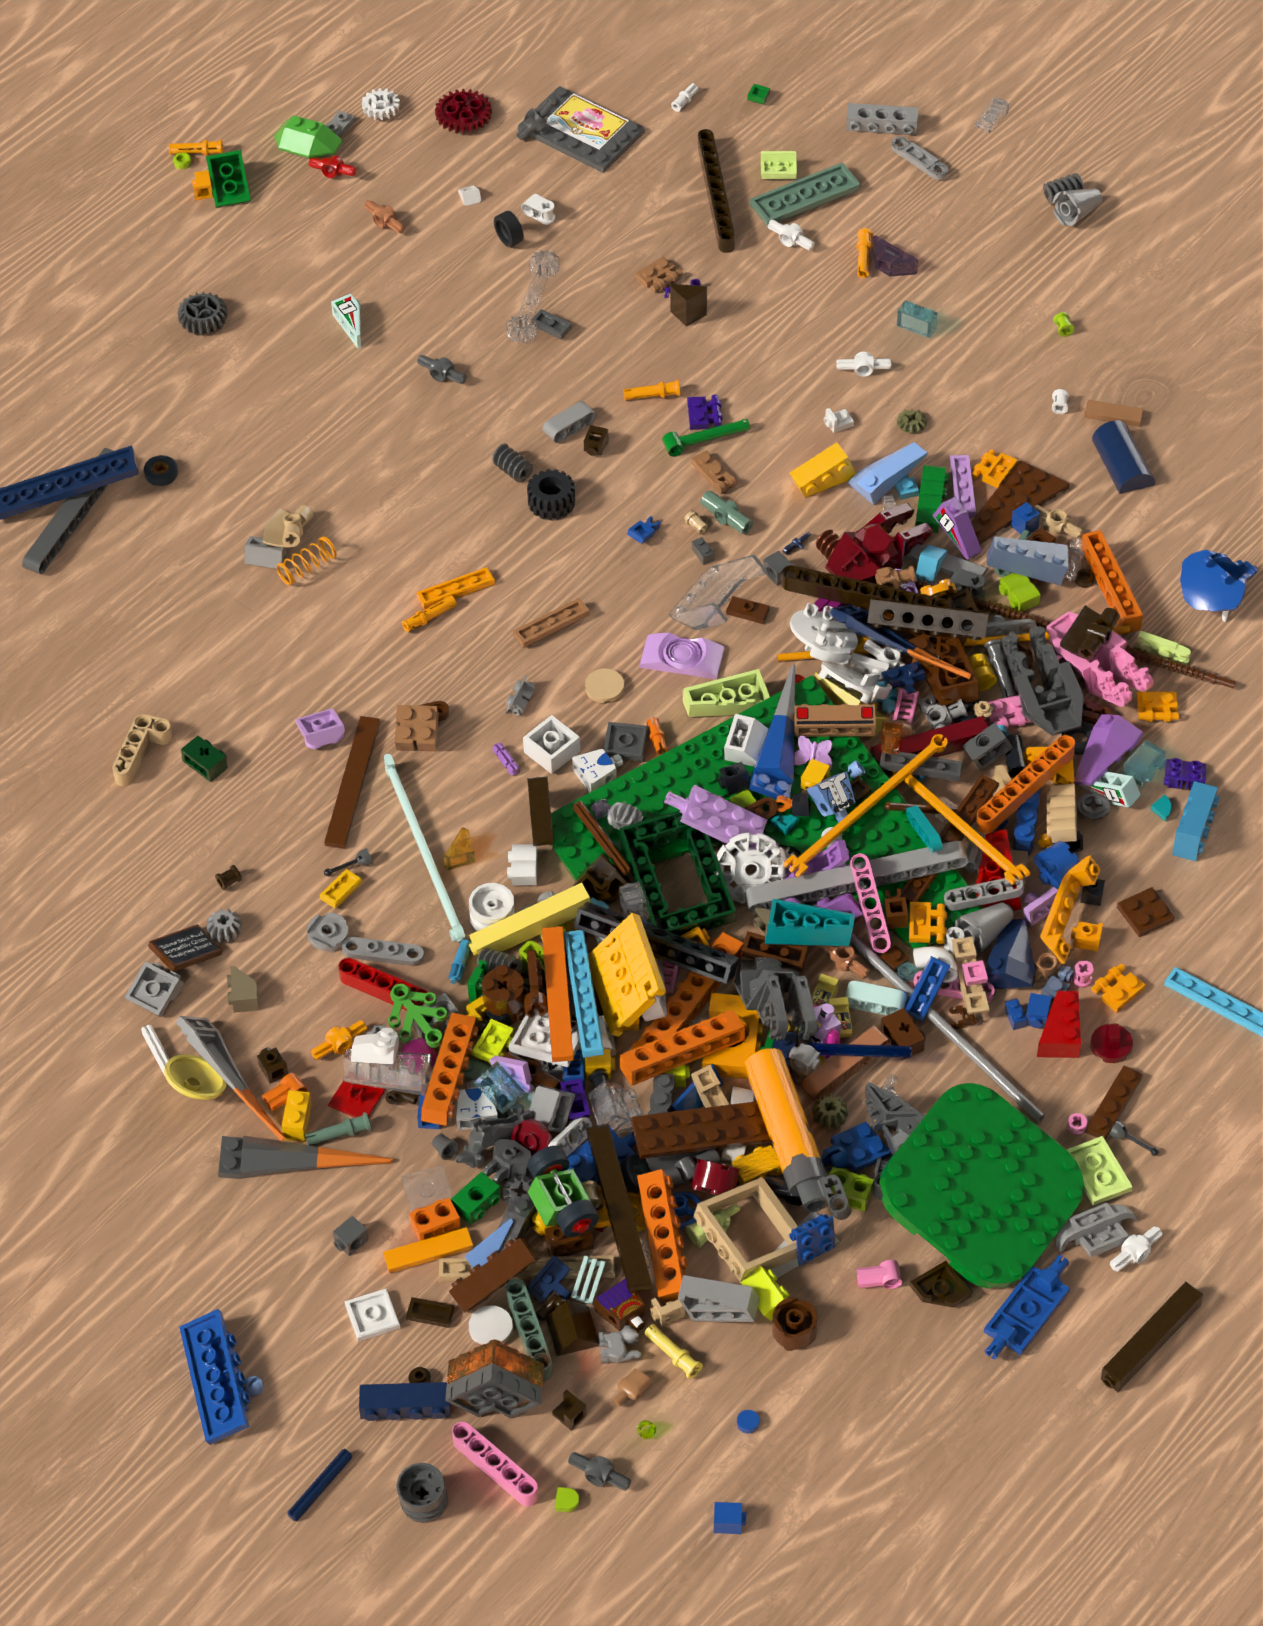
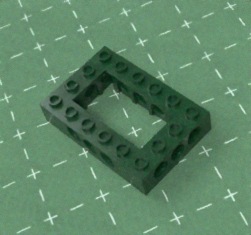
M680 810L620 828V840L628 863L632 867V874L649 922L654 927L682 936L697 926L701 930L705 928L707 931L736 922V909L709 835L680 822L682 818ZM685 839L707 902H699L696 906L686 909L679 908L678 911L669 913L667 900L665 901L662 895L661 883H658L656 878L655 866L651 864L649 858V850Z

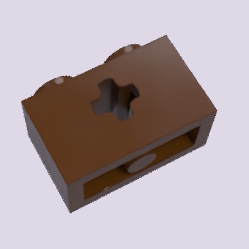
M904 1008L882 1017L881 1030L891 1038V1045L901 1060L924 1051L925 1034L921 1029L917 1028L911 1014L908 1015Z

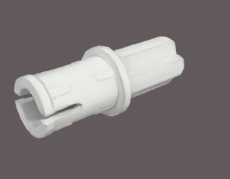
M694 83L685 91H681L678 98L671 103L673 110L679 112L685 104L691 102V97L698 91V87Z

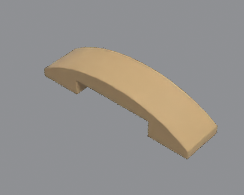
M973 937L952 939L958 982L968 1015L989 1012L986 993L983 991L982 984L967 986L962 971V964L977 962Z
M711 1065L691 1074L705 1108L729 1105L719 1087L720 1082Z

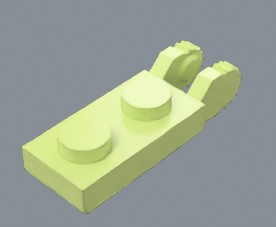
M1140 631L1136 649L1141 648L1142 651L1146 650L1147 652H1152V654L1157 653L1158 656L1162 655L1163 658L1174 659V662L1178 660L1180 664L1182 662L1185 663L1184 665L1189 664V656L1191 654L1189 648L1159 636Z

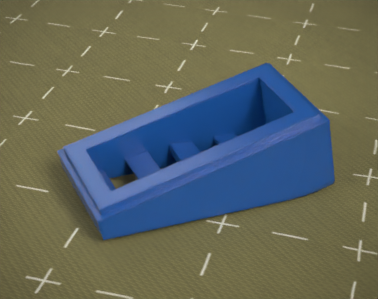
M577 1050L573 1058L580 1060L571 1061L569 1067L563 1066V1082L581 1078L583 1089L585 1090V1057L583 1058L582 1050Z

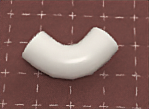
M935 946L913 949L917 969L924 968L929 957L933 956L951 965L943 982H952L957 978L955 958L947 950Z

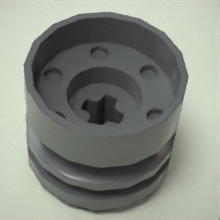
M416 1463L402 1471L396 1486L400 1504L406 1516L413 1521L421 1523L431 1522L439 1518L446 1510L448 1504L444 1478L439 1469L431 1464Z

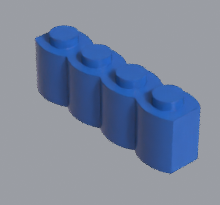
M1041 788L1024 802L1017 812L1013 850L1028 851V856L1033 851Z

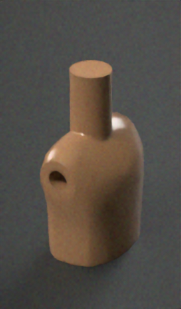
M635 1368L628 1376L619 1381L618 1389L621 1392L613 1399V1403L619 1407L627 1398L638 1400L652 1384L651 1379Z

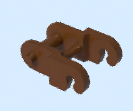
M963 1005L956 1006L955 1010L953 1007L949 1008L951 1014H961L963 1020L958 1021V1024L952 1022L951 1025L954 1029L965 1028L966 1025L978 1023V1019L975 1018L974 1014H970V1018L965 1017V1014L968 1013L966 1008H963Z

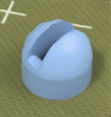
M857 760L848 767V773H851L850 776L852 778L861 777L865 774L864 768Z
M251 1376L246 1380L245 1390L249 1395L256 1396L263 1391V1382L257 1376Z

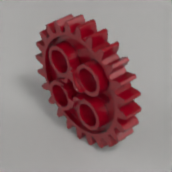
M456 89L454 94L449 91V96L444 94L443 99L439 98V103H436L435 108L436 120L439 122V125H443V129L448 128L449 132L454 129L456 134L459 131L465 134L467 130L469 133H472V129L478 131V127L484 128V124L489 123L488 120L491 119L492 114L491 102L488 101V97L484 98V94L478 95V91L472 93V89L468 92H465V89H462V92Z

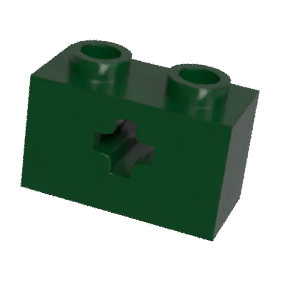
M198 735L181 749L182 761L209 782H212L228 768L226 754L222 750L214 748L207 739L204 740Z

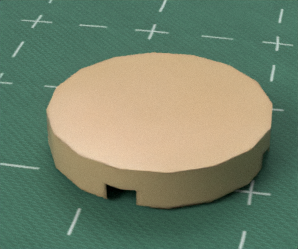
M602 668L595 670L588 675L585 681L587 696L598 703H605V701L614 702L624 692V680L617 671Z

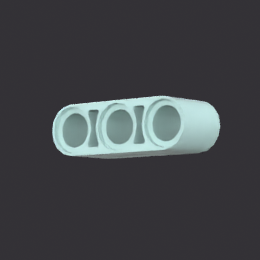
M859 981L849 982L845 997H848L849 1008L885 1016L905 1008L907 994L901 990Z

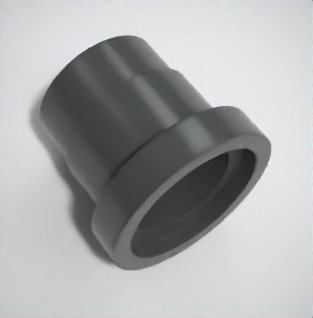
M438 1134L432 1141V1146L439 1152V1156L443 1160L451 1159L459 1148L456 1141L450 1140L444 1134Z

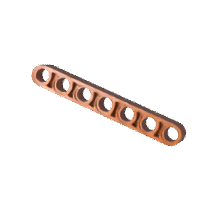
M1069 735L1059 737L977 811V830L983 834L991 833L1068 764L1074 757L1075 740Z

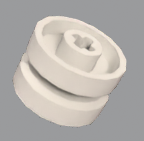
M486 883L472 891L469 897L470 923L473 928L479 931L515 914L514 896L507 887L498 883Z

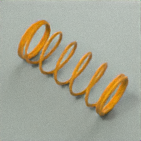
M322 536L318 539L317 545L313 543L309 545V550L303 548L300 555L293 554L292 560L285 559L284 564H277V572L283 582L287 585L295 583L292 573L285 566L287 560L293 563L296 573L303 578L301 569L293 560L295 555L301 557L305 569L311 573L312 569L309 563L302 557L303 550L309 552L315 566L320 568L318 559L310 551L311 545H315L318 548L319 554L325 562H328V557L331 559L336 558L337 553L332 542L327 537ZM323 540L331 547L333 556L326 549ZM320 550H321V551L323 552V554L325 555L326 560H325V558L322 556ZM280 566L285 570V573L289 578L290 582H288L286 578L283 576L280 570Z

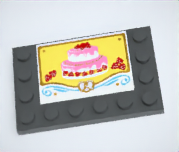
M559 86L546 98L553 100L555 103L554 108L547 114L548 120L541 131H532L529 136L604 173L645 133V129ZM546 99L537 108H539L546 101ZM524 120L518 125V131L524 126Z

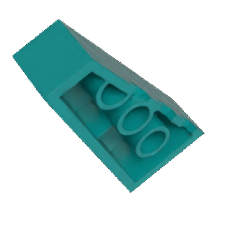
M773 899L765 944L849 946L855 914Z

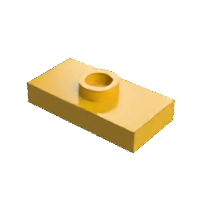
M345 869L320 894V899L336 909L362 884V878Z

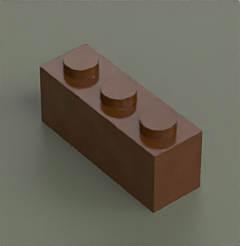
M747 931L742 947L743 957L753 960L756 957L774 958L780 961L781 965L803 973L808 957L807 947L789 944H765L766 936Z

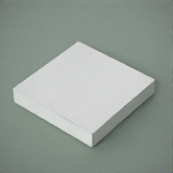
M387 1288L344 1301L358 1342L400 1329V1324Z

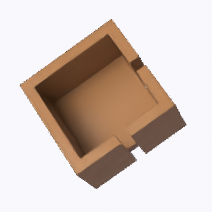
M397 705V726L395 730V746L397 750L415 751L413 741H417L418 751L437 752L439 717L437 706Z

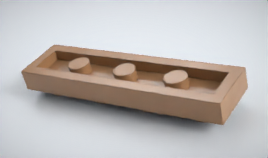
M577 598L513 630V636L525 648L589 616L590 612L581 599Z

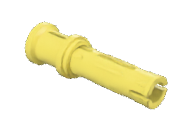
M655 1324L650 1325L652 1330L648 1327L645 1331V1336L672 1359L673 1365L680 1367L686 1373L688 1379L696 1377L701 1371L703 1364L700 1361L696 1362L690 1356L688 1350L680 1349Z

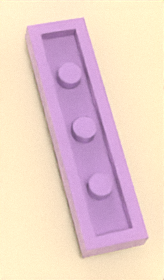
M969 455L950 456V468L954 497L956 496L963 505L969 517H975L976 508Z

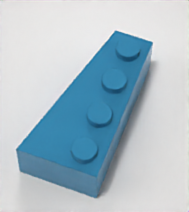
M1194 781L1183 816L1180 819L1179 827L1176 830L1173 856L1196 861L1198 854L1203 853L1205 843L1202 841L1203 838H1208L1210 827H1207V825L1213 822L1215 812L1212 810L1213 807L1217 808L1220 796H1217L1218 787Z

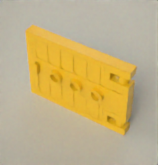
M631 913L588 954L592 980L610 1033L617 1037L623 1033V1026L630 1027L656 1002L654 996H663L666 993L640 915Z

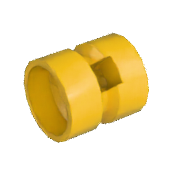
M975 654L968 658L978 680L979 691H985L996 684L997 677L991 668L988 657L985 654Z

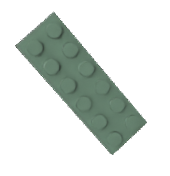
M842 162L751 198L750 206L768 226L770 220L780 222L860 190L861 184Z

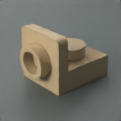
M656 1298L651 1299V1316L654 1321L658 1320L661 1327L685 1317V1309L679 1299L669 1301L663 1307L660 1306Z

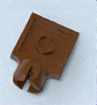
M535 950L527 951L530 993L524 996L525 1014L533 1018L535 1016L534 1011H539V1016L543 1017L548 1013V1001L546 994L543 993L540 958L536 959Z

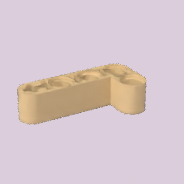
M145 714L138 715L134 719L112 766L114 780L117 785L127 786L132 782L150 742L160 745L171 742L172 732L168 720Z

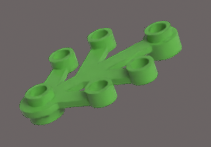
M404 984L395 985L390 992L394 1005L392 1013L388 1017L389 1026L395 1029L401 1025L399 1015L404 1005L407 1013L403 1028L399 1032L400 1041L407 1044L412 1040L411 1029L415 1020L425 1034L427 1045L432 1048L439 1047L443 1041L442 1033L438 1029H432L422 1015L435 1017L437 1021L443 1022L448 1018L447 1010L443 1007L431 1008L437 1002L436 996L432 992H412ZM411 1000L423 1001L428 1007L416 1006ZM394 1019L398 1020L396 1023H391ZM405 1034L409 1035L407 1038H402Z

